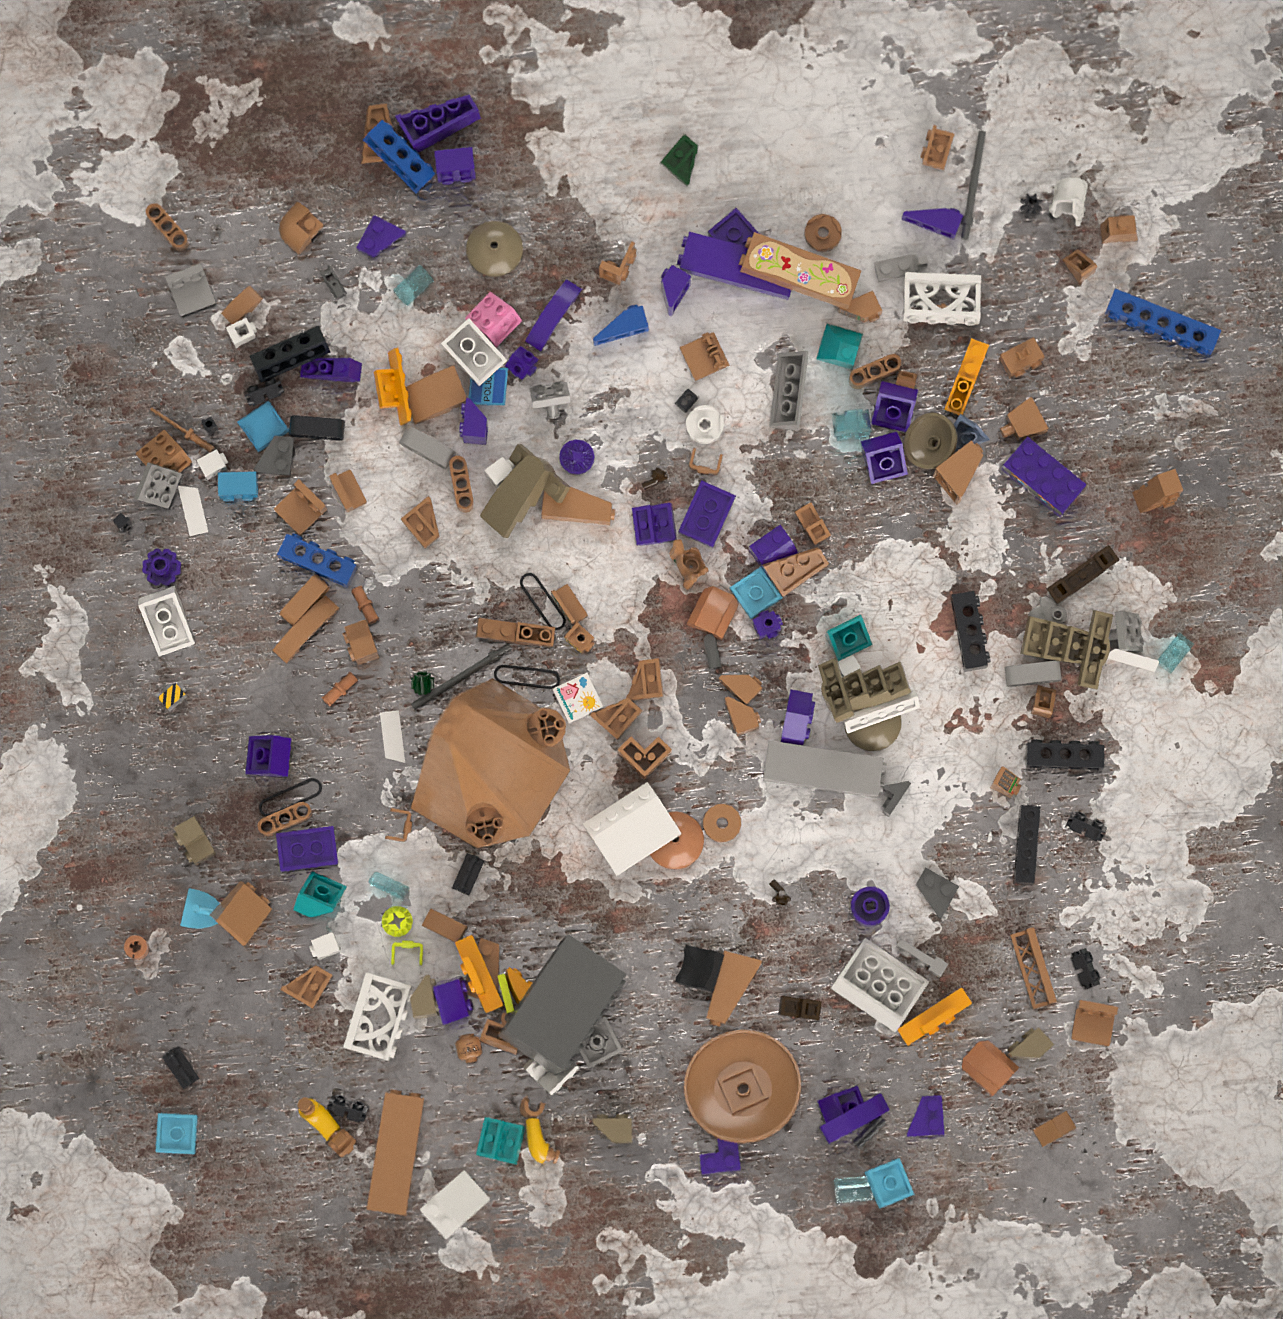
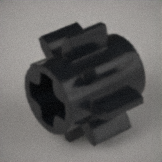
M1026 193V199H1020V203L1023 205L1019 210H1024L1025 216L1032 214L1035 217L1036 210H1042V207L1038 206L1042 203V199L1038 200L1036 193L1034 196ZM1028 202L1035 204L1032 208L1031 205L1027 206Z

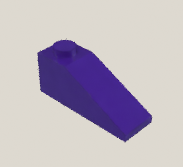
M955 208L904 211L901 220L954 240L963 214Z

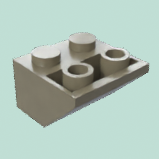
M430 974L425 975L410 997L412 1014L415 1020L438 1016L437 1011H439L433 989L436 985L435 978L432 979Z
M1039 1027L1035 1030L1031 1028L1022 1035L1023 1041L1019 1042L1017 1040L1007 1049L1009 1053L1006 1056L1012 1059L1037 1060L1054 1044Z
M597 1115V1118H593V1125L612 1144H632V1118H628V1115H616V1118H608V1115Z

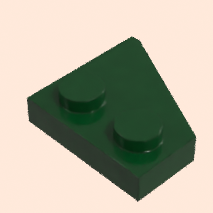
M684 134L661 160L660 164L685 186H688L699 146Z

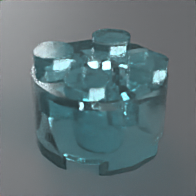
M863 409L847 410L842 415H838V413L832 414L834 437L837 438V441H846L848 438H852V436H855V439H864L872 433L869 409L865 411Z

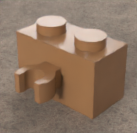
M1033 337L1000 354L999 360L1009 378L1013 376L1018 378L1025 374V370L1028 368L1035 369L1042 365L1045 356Z
M503 1013L501 1016L502 1024L487 1019L480 1042L516 1055L518 1049L498 1036L507 1022L505 1021L506 1013Z

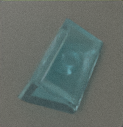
M419 265L393 292L408 306L434 279Z
M374 872L368 881L371 886L401 900H405L410 889L408 886L379 872Z
M866 1177L834 1179L836 1203L875 1200Z

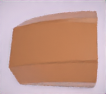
M714 586L705 588L687 625L712 634L716 639L722 641L739 604L735 596Z
M989 1040L979 1041L963 1058L962 1069L991 1097L1019 1069L1010 1058Z

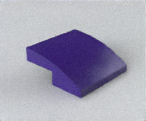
M672 503L632 508L637 546L677 540Z

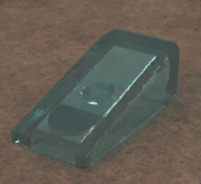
M1179 632L1158 658V665L1171 674L1194 646V643Z

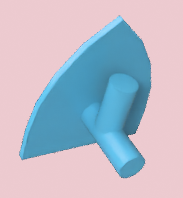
M189 888L180 926L201 929L218 924L210 914L220 903L208 893Z

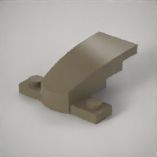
M522 444L516 445L509 458L516 467L503 480L480 514V517L503 538H509L517 522L522 523L530 506H536L543 490L557 503H562L571 488L555 474L554 468L548 461L536 457Z
M1093 610L1089 632L1073 626L1028 616L1020 654L1060 662L1082 664L1077 685L1098 690L1102 666L1106 663L1110 653V641L1108 638L1113 614Z
M836 658L818 665L823 681L821 686L822 696L826 706L832 712L836 723L854 716L853 711L880 705L912 693L901 662L885 669L878 665L864 673L858 669L842 677Z

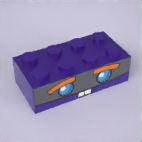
M1028 436L1001 469L1059 517L1065 513L1087 485Z

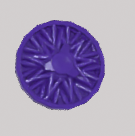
M571 440L564 444L560 450V464L570 474H584L594 464V451L583 440Z

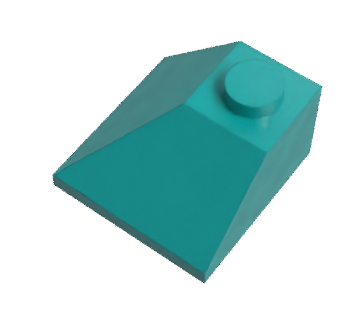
M826 324L816 360L853 370L863 334Z
M312 871L298 893L293 910L310 918L333 912L347 886Z

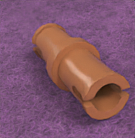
M358 586L354 588L351 593L354 595L358 603V609L363 612L368 625L377 622L379 617L363 587Z
M349 672L322 697L323 701L328 706H331L340 696L347 694L346 691L358 679Z

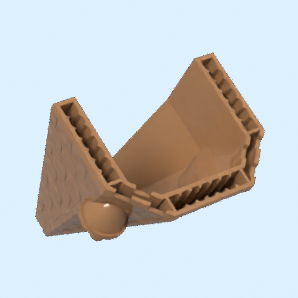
M493 678L453 697L431 733L411 809L476 849L529 837L570 772L563 742L566 731L564 718L556 710L540 708Z

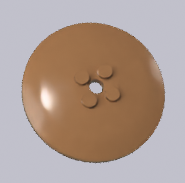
M735 1030L712 1038L695 1053L685 1074L684 1094L692 1117L706 1132L724 1141L750 1143L773 1135L791 1119L800 1100L801 1077L794 1057L778 1040L758 1031ZM741 1085L749 1087L746 1093L738 1092V1088Z

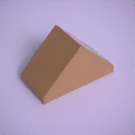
M1078 249L1063 259V262L1079 284L1093 275L1098 267L1095 262Z
M1038 685L1031 714L1049 719L1053 713L1056 690Z
M1065 1111L1033 1129V1132L1041 1146L1044 1147L1074 1130L1076 1126L1068 1112Z

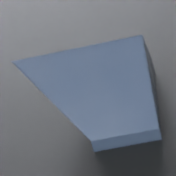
M962 414L958 416L954 423L957 432L956 452L971 440L974 444H981L990 440L976 423Z

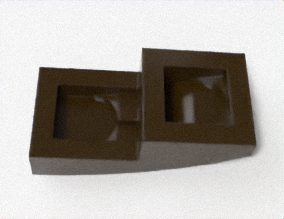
M781 996L778 1015L819 1021L822 1001Z

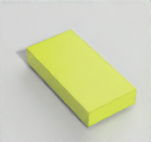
M504 974L497 975L507 1014H511L514 1012V1007L506 976Z

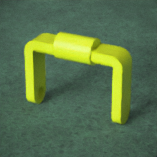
M402 940V943L395 942L392 944L391 964H395V947H420L419 965H423V945L421 943Z

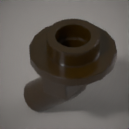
M657 467L655 470L651 469V477L653 479L642 483L644 490L667 480L668 477L665 476L667 472Z
M773 879L769 885L777 894L772 898V901L776 902V905L779 906L787 905V902L791 901V897Z

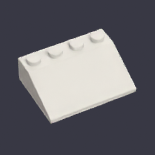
M648 782L583 823L588 835L616 876L681 835L680 830Z
M865 938L831 989L896 1032L929 981Z

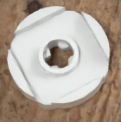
M698 406L691 411L686 419V431L691 440L697 443H712L718 440L723 432V417L712 406ZM703 420H706L707 423H710V426H708L707 429H703V427L699 426V424H701Z

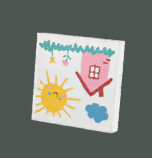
M588 673L553 688V692L569 724L604 708Z

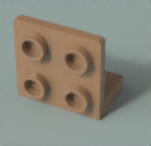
M631 241L620 268L612 261H602L599 266V277L617 285H621L622 280L626 281L629 275V264L633 265L637 256L635 242Z
M165 430L136 452L137 457L146 466L149 462L181 472L192 463L185 451Z
M298 479L294 483L295 488L274 508V511L298 535H302L327 511V508Z
M1084 1000L1077 1001L1071 1039L1110 1046L1114 1018L1117 1015L1118 1007Z

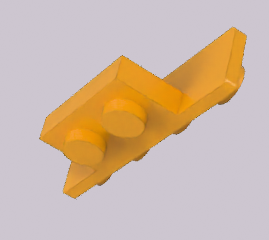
M394 348L388 352L390 369L375 370L374 378L379 407H397L400 425H405L411 421L412 413L408 406V391L405 388V373L402 370L401 364L402 355L399 353V348Z
M470 935L455 942L463 961L460 964L464 975H469L471 981L468 982L472 993H477L484 1011L489 1013L502 1007L503 1003L474 937Z
M960 988L898 1028V1032L906 1045H910L925 1034L929 1033V1035H932L940 1030L938 1026L943 1022L947 1025L955 1020L954 1015L971 1005L972 1002L963 988Z

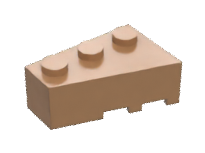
M1176 469L1156 475L1147 482V487L1142 485L1139 490H1135L1132 493L1141 514L1160 506L1167 508L1174 505V502L1180 497L1183 488Z

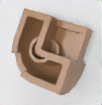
M296 202L281 219L279 233L282 240L299 255L312 242L311 239L324 225L304 205Z

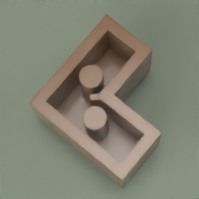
M366 619L344 627L346 632L343 633L346 644L350 643L351 647L347 649L352 662L356 661L357 665H361L379 658Z
M659 736L646 749L633 737H630L617 749V753L645 780L672 753V749Z

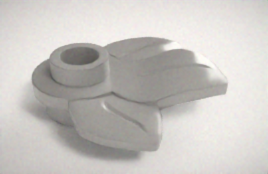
M1040 597V606L1033 608L1028 614L1031 617L1060 624L1064 623L1067 618L1066 610L1062 606H1057L1054 599L1050 597ZM1060 612L1061 617L1056 618L1054 613Z

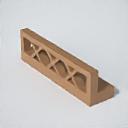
M1034 927L1011 934L1010 938L1032 1009L1056 1003L1057 1000ZM1026 935L1028 944L1025 949L1017 945L1016 937ZM1025 953L1033 957L1034 962L1031 967L1023 964L1022 958ZM1031 971L1039 976L1040 980L1036 986L1028 981ZM1037 990L1044 993L1045 1002L1035 1003L1033 996Z

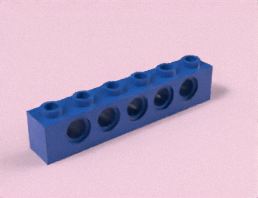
M1116 288L1105 312L1113 320L1118 321L1120 319L1125 321L1128 326L1141 327L1146 333H1156L1161 335V338L1166 341L1174 340L1179 342L1180 346L1194 348L1202 355L1212 354L1221 332L1220 329ZM1129 306L1132 312L1125 313L1122 307ZM1141 313H1146V314H1148L1149 319H1148V320H1143V319H1141L1140 314H1141ZM1158 320H1164L1167 326L1160 327ZM1182 327L1185 333L1178 334L1175 328ZM1193 334H1200L1202 341H1196L1193 338Z

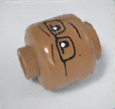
M473 1033L458 1036L459 1040L455 1042L458 1058L465 1060L466 1063L477 1061V1057L482 1054L479 1037L474 1036Z

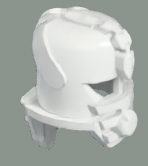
M1068 177L1056 183L1053 192V202L1049 206V212L1052 213L1053 217L1057 218L1062 213L1073 215L1076 218V226H1080L1084 212H1086L1084 202L1088 188L1087 182L1078 177Z

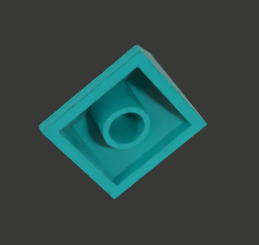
M861 614L826 631L825 634L838 661L873 645Z

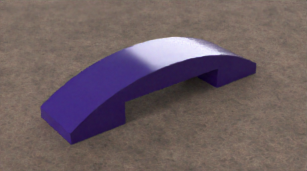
M566 279L541 313L525 342L541 352L582 289Z
M879 1093L821 1125L820 1129L828 1144L881 1116L890 1109L882 1094Z

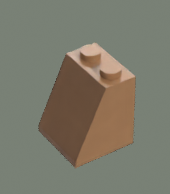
M972 440L940 464L933 474V477L956 505L960 503L983 458L982 448L979 444H974Z
M240 881L210 916L239 943L245 946L272 908L268 905L270 901L263 895L259 897L254 893L257 890L249 882L244 884Z

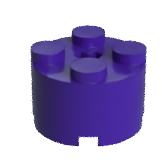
M864 887L858 890L850 903V913L853 919L865 927H874L882 923L890 910V903L886 893L877 887ZM865 903H873V908L875 910H866L867 906L865 905Z

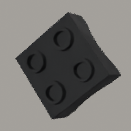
M686 945L683 965L676 976L675 982L683 986L714 992L724 955L717 951Z

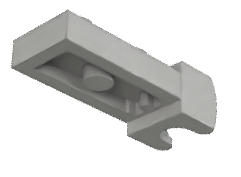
M900 939L896 946L900 954L907 958L910 955L916 959L914 961L916 964L923 968L925 966L929 967L928 972L938 978L941 977L948 966V963L940 958H931L903 939Z

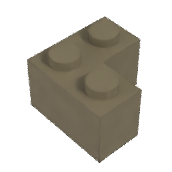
M195 817L174 827L176 833L173 835L180 846L184 845L187 852H185V855L190 863L194 862L195 865H198L216 855L208 837Z

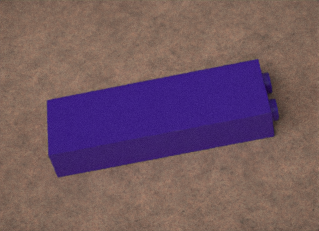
M690 231L688 237L684 236L681 247L685 249L683 255L679 254L676 264L680 266L679 269L682 271L778 298L789 299L790 289L740 272L742 267L739 265L742 254L746 255L748 250L745 246Z

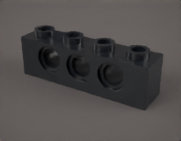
M318 325L249 355L262 383L331 352Z
M975 591L952 594L950 598L963 670L967 672L985 669L991 660L989 651H985L984 644H987L986 633H982L981 629L984 621L982 614L978 613V607H980L979 596H975ZM963 609H971L973 615L970 617L965 616ZM974 627L976 634H967L966 628ZM976 645L980 652L972 654L969 647Z
M1033 739L1026 744L1025 768L1103 770L1105 745H1100L1098 741H1089L1088 744H1080L1081 741H1069V744H1063L1061 740H1050V743H1042V740ZM1041 750H1049L1050 758H1043ZM1067 750L1070 757L1063 759L1060 756V751ZM1082 750L1087 751L1089 759H1081L1079 752Z
M1021 805L1019 807L1013 884L1033 885L1035 883L1041 806Z

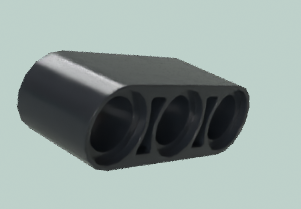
M292 415L290 417L289 436L333 441L344 440L345 420Z

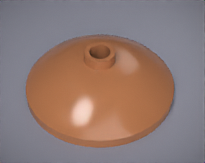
M668 812L681 832V835L678 836L679 841L668 842L651 853L650 856L657 864L664 868L683 869L693 864L700 856L704 845L703 832L698 822L690 815L682 812Z

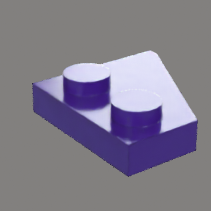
M374 215L356 248L374 258L400 237H404L406 231Z
M942 1095L922 1096L907 1132V1137L944 1135Z

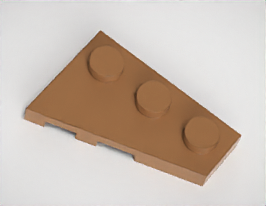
M387 104L368 106L364 138L381 120L391 125ZM384 139L387 145H391L389 140ZM363 141L361 164L383 161Z
M817 547L763 564L762 567L778 592L784 597L829 565L822 551Z
M481 938L478 949L498 992L499 944ZM469 975L466 978L467 984L471 981ZM468 985L469 991H467V995L479 999L477 993H472Z

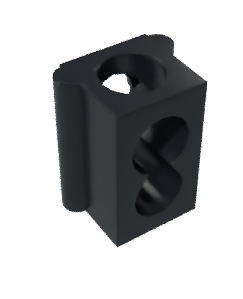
M686 389L675 404L686 413L698 398L690 389ZM686 396L692 397L688 400L687 405L681 404V401L685 400Z
M211 416L201 420L209 436H212L214 432L219 430Z
M122 513L113 520L120 532H124L131 524L129 517H125Z

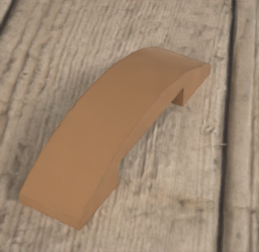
M325 595L285 634L275 646L273 652L287 664L300 650V647L339 610V607Z

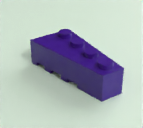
M470 95L448 100L440 105H430L429 108L422 110L416 109L408 114L395 115L397 124L412 150H416L418 153L481 119L479 110Z

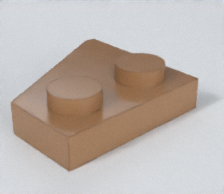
M429 496L401 518L403 524L425 549L440 537Z
M659 658L639 661L636 675L633 677L632 686L626 698L636 701L664 697Z
M626 698L616 704L593 712L590 716L618 740L643 710L631 699Z
M315 965L289 984L283 986L281 991L313 1009L333 975Z

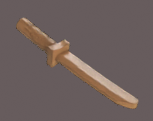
M151 407V412L186 434L184 436L185 439L192 440L209 453L214 450V446L198 437L191 428L187 431Z

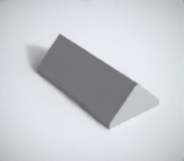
M809 351L778 353L769 427L799 431Z

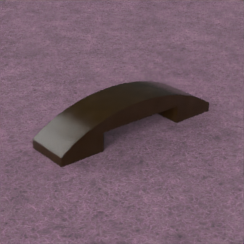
M1107 545L1089 560L1046 589L1054 601L1059 604L1103 574L1120 559L1110 545Z

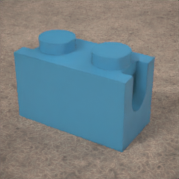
M257 472L218 473V496H220V499L230 502L234 501V498H242L243 501H253V498H258Z

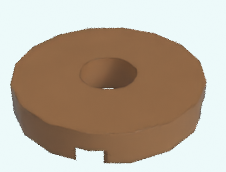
M826 214L815 215L808 220L804 232L806 243L812 249L821 252L834 249L839 244L842 235L840 223L833 216ZM825 228L828 231V235L820 237L818 230Z
M717 804L705 813L703 829L709 838L722 843L731 841L738 835L741 828V817L732 806ZM720 818L726 819L728 822L727 827L719 828L717 820Z

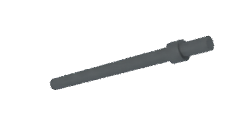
M982 130L978 132L966 211L961 223L963 225L962 240L969 239L970 227L973 226L974 218L972 215L986 131Z
M507 643L495 651L494 649L489 652L487 657L438 686L431 693L411 703L414 710L418 709L491 662H497L501 656L512 650L510 644Z

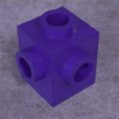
M520 346L512 353L505 367L516 377L524 380L528 375L531 377L537 370L536 364L539 359Z
M769 610L759 613V617L752 619V624L759 640L765 637L771 639L778 636V632L781 631V625H783L779 614L775 615L774 611L769 612Z

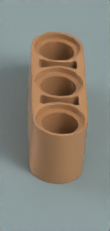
M152 203L148 205L146 215L151 224L176 251L183 252L187 250L189 240L182 229L159 204ZM155 210L160 212L157 217L150 216ZM166 224L172 225L169 231H164L163 227ZM178 238L184 239L181 245L175 244V241Z
M889 354L853 370L849 377V385L853 389L858 390L896 374L901 366L900 357L896 354ZM891 360L895 361L897 363V367L890 368L887 365V362ZM877 368L880 374L872 375L870 369ZM856 375L861 376L863 381L856 383L853 381V377Z
M454 456L450 460L449 466L456 504L461 512L468 513L473 509L474 501L467 464L463 457ZM456 462H461L463 468L456 470L453 468V465ZM464 480L467 485L464 488H458L456 486L457 482ZM468 499L470 504L463 507L460 505V501Z
M314 574L286 604L279 615L290 625L294 626L328 592L331 586L318 574Z
M305 802L296 803L262 818L258 822V830L264 836H273L276 833L309 820L312 816V809ZM299 808H308V813L305 816H299ZM289 815L290 821L287 824L280 823L281 816ZM266 822L272 823V829L268 832L262 830V826Z

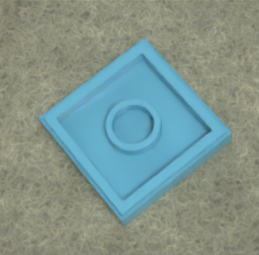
M759 567L729 588L750 619H753L783 598L762 567Z
M158 1113L156 1153L195 1154L198 1115Z
M900 1158L864 1172L879 1209L914 1195Z

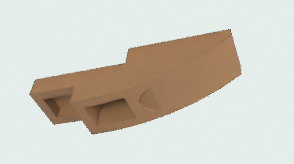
M478 618L475 638L510 644L553 647L555 627Z

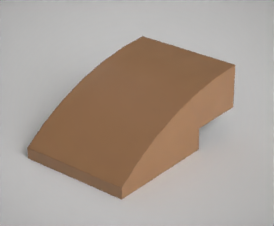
M455 366L443 369L405 387L408 391V406L411 409L415 425L451 412L450 410L462 406V403L466 404L467 397Z

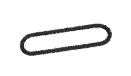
M524 574L520 579L523 591L547 625L553 627L523 585V579L526 576L534 577L563 619L562 625L555 627V630L562 629L565 626L566 618L535 574Z
M504 664L497 666L494 671L495 679L504 684L553 689L560 683L559 674L553 670ZM506 667L553 673L557 676V683L554 686L503 681L497 677V671L499 668Z
M315 778L307 779L268 798H265L259 804V811L263 816H269L271 814H265L262 811V805L264 802L272 798H275L285 792H288L296 787H299L307 782H317L319 785L318 792L296 803L305 802L319 795L322 790V785L320 781Z

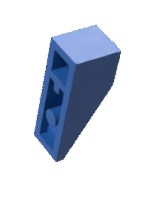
M636 304L627 307V310H624L593 338L594 346L649 331L643 305L638 306Z

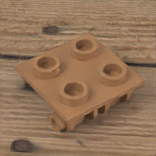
M706 332L701 338L679 347L695 381L730 366L714 332L710 334Z

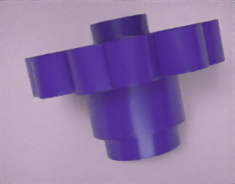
M158 548L149 552L147 555L148 559L142 563V572L147 575V581L156 587L161 584L168 587L175 583L176 576L181 574V562L176 560V553L169 549L161 551Z

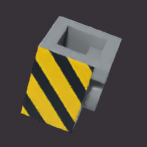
M180 682L167 685L162 690L164 693L161 695L159 692L155 694L169 712L187 698L184 693L187 690Z

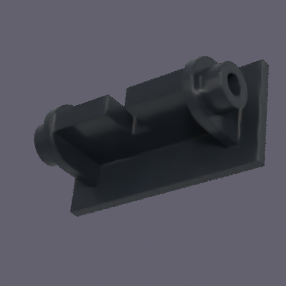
M275 378L264 381L265 384L261 386L256 384L246 388L247 391L244 392L245 397H250L247 398L248 405L255 406L265 402L263 395L266 393L269 400L281 396L284 390L282 385L278 386L281 383L280 379L275 380Z
M1072 811L1070 815L1072 820L1068 819L1066 826L1069 827L1068 829L1081 834L1083 828L1087 829L1085 837L1101 842L1107 829L1104 823L1099 820L1092 821L1086 818L1087 816L1082 812L1076 811L1075 813Z
M467 853L452 889L469 896L485 860Z
M1084 948L1071 953L1075 969L1083 968L1084 972L1078 973L1082 987L1084 986L1086 990L1091 988L1092 984L1093 986L1100 985V975L1097 969L1093 967V957L1090 951Z
M179 1047L169 1050L162 1057L183 1090L200 1079Z
M332 1095L327 1107L330 1114L343 1117L345 1111H347V1119L358 1123L365 1121L366 1113L369 1109V1106H366L363 1102L351 1101L342 1095Z

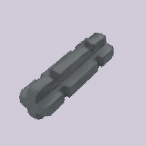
M881 1116L877 1117L874 1123H871L853 1143L858 1148H862L866 1144L865 1142H868L879 1131L878 1129L886 1124V1121Z

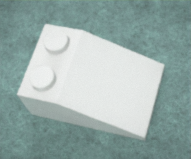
M469 318L440 344V347L478 386L507 361Z
M175 586L139 598L138 606L159 657L195 644Z
M463 1171L427 1202L420 1211L444 1238L448 1239L480 1210L490 1198Z

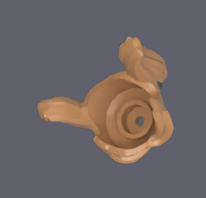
M674 540L669 555L674 563L677 564L679 572L683 577V587L688 590L692 588L698 577L705 575L709 570L704 564L698 548L691 547L688 550H684L682 540Z

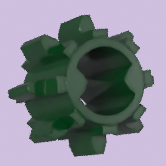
M427 671L414 673L413 677H411V689H414V693L418 695L431 693V689L434 688V677H431V673Z

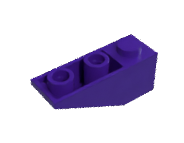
M317 358L301 365L300 377L338 382H360L362 363L352 358Z

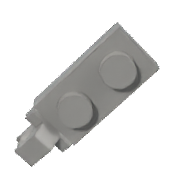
M916 254L874 262L878 282L904 277L905 272H919V267L928 265L927 256L916 257Z

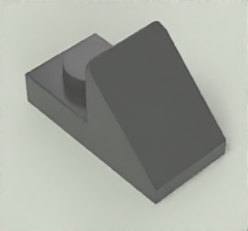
M905 781L881 786L883 791L892 796V799L888 797L882 805L885 808L883 811L888 817L891 815L911 785V782Z

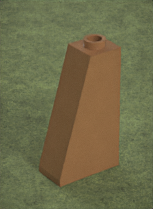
M571 487L562 503H557L544 491L542 519L610 525L611 520L615 519V509H612V503Z
M724 951V959L706 1020H710L709 1024L718 1027L721 1024L725 1025L761 966V960Z

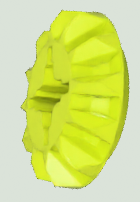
M392 906L385 911L382 917L383 929L393 937L406 935L413 924L410 912L401 906ZM394 914H396L398 918H405L403 921L400 922V929L396 926V924L389 925V923H392V921H394Z

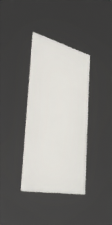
M178 486L189 535L193 536L208 532L198 488Z
M1116 648L1108 656V659L1154 672L1159 663L1158 660Z
M399 710L380 712L385 758L405 763Z

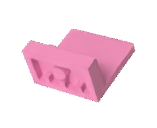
M489 292L465 317L466 320L469 318L496 348L522 322L516 311L492 292Z

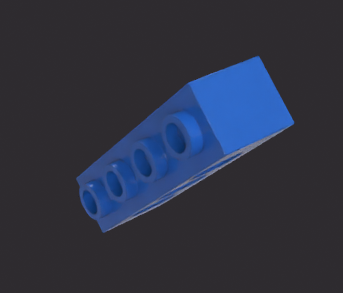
M383 120L363 139L415 193L419 192L436 174L432 166L425 163L420 158L419 153L416 150H412L407 145L406 140L398 136L393 131V127ZM384 139L389 140L391 145H387ZM397 153H401L404 158H400ZM410 166H414L417 172H414Z
M286 534L277 553L280 559L318 574L341 586L349 587L357 570V565L354 564L355 561L346 556L344 559L338 557V553L331 549L326 551L320 549V545L315 542L302 541L303 538L297 534ZM300 547L306 549L305 554L302 556L296 555V550ZM317 555L323 556V561L319 564L313 562V558ZM333 563H339L341 565L338 571H332L330 569Z

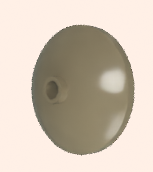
M490 221L479 225L472 231L467 241L466 252L470 264L476 271L485 276L500 277L510 273L518 266L523 254V244L520 235L512 226L500 221ZM496 243L498 246L496 248H492L491 244Z
M927 413L915 419L907 429L904 438L906 456L914 465L922 469L937 468L953 455L957 445V432L954 424L950 419L939 413Z
M901 715L848 734L845 729L849 740L858 748L866 751H880L889 747L897 739L901 730Z

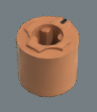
M133 935L125 941L124 951L130 958L141 960L148 955L149 944L143 937Z

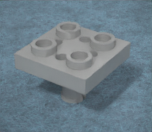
M556 381L551 385L538 384L530 388L533 409L546 407L549 419L560 416L558 412L559 404L571 403L567 382Z
M148 462L134 498L169 509L182 473Z
M1126 611L1115 612L1116 629L1110 630L1109 641L1118 640L1119 650L1135 653L1143 652L1144 639L1141 635L1142 621L1139 614Z
M606 1016L592 1026L594 1028L593 1036H589V1038L581 1042L584 1045L580 1053L588 1069L623 1052Z

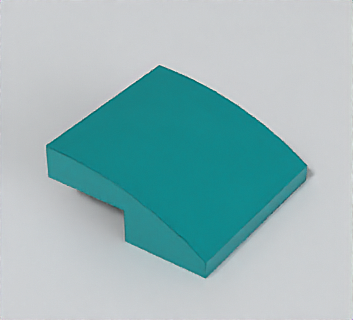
M485 1117L476 1155L517 1165L526 1126Z

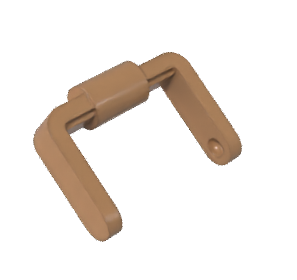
M693 448L689 464L690 469L705 475H717L720 470L723 454H720L717 469L713 470L705 466L692 465L696 448Z
M391 808V812L407 815L403 828L404 835L403 838L385 836V839L406 842L408 833H411L412 815L409 811Z

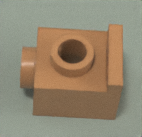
M578 622L564 636L565 640L581 654L584 651L589 652L595 645L593 642L595 637ZM583 635L585 639L584 641H578L577 637Z

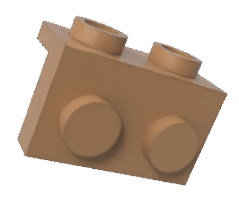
M933 125L932 130L928 129L925 140L929 142L927 148L923 147L920 158H923L922 165L944 171L954 133L937 129L936 125Z

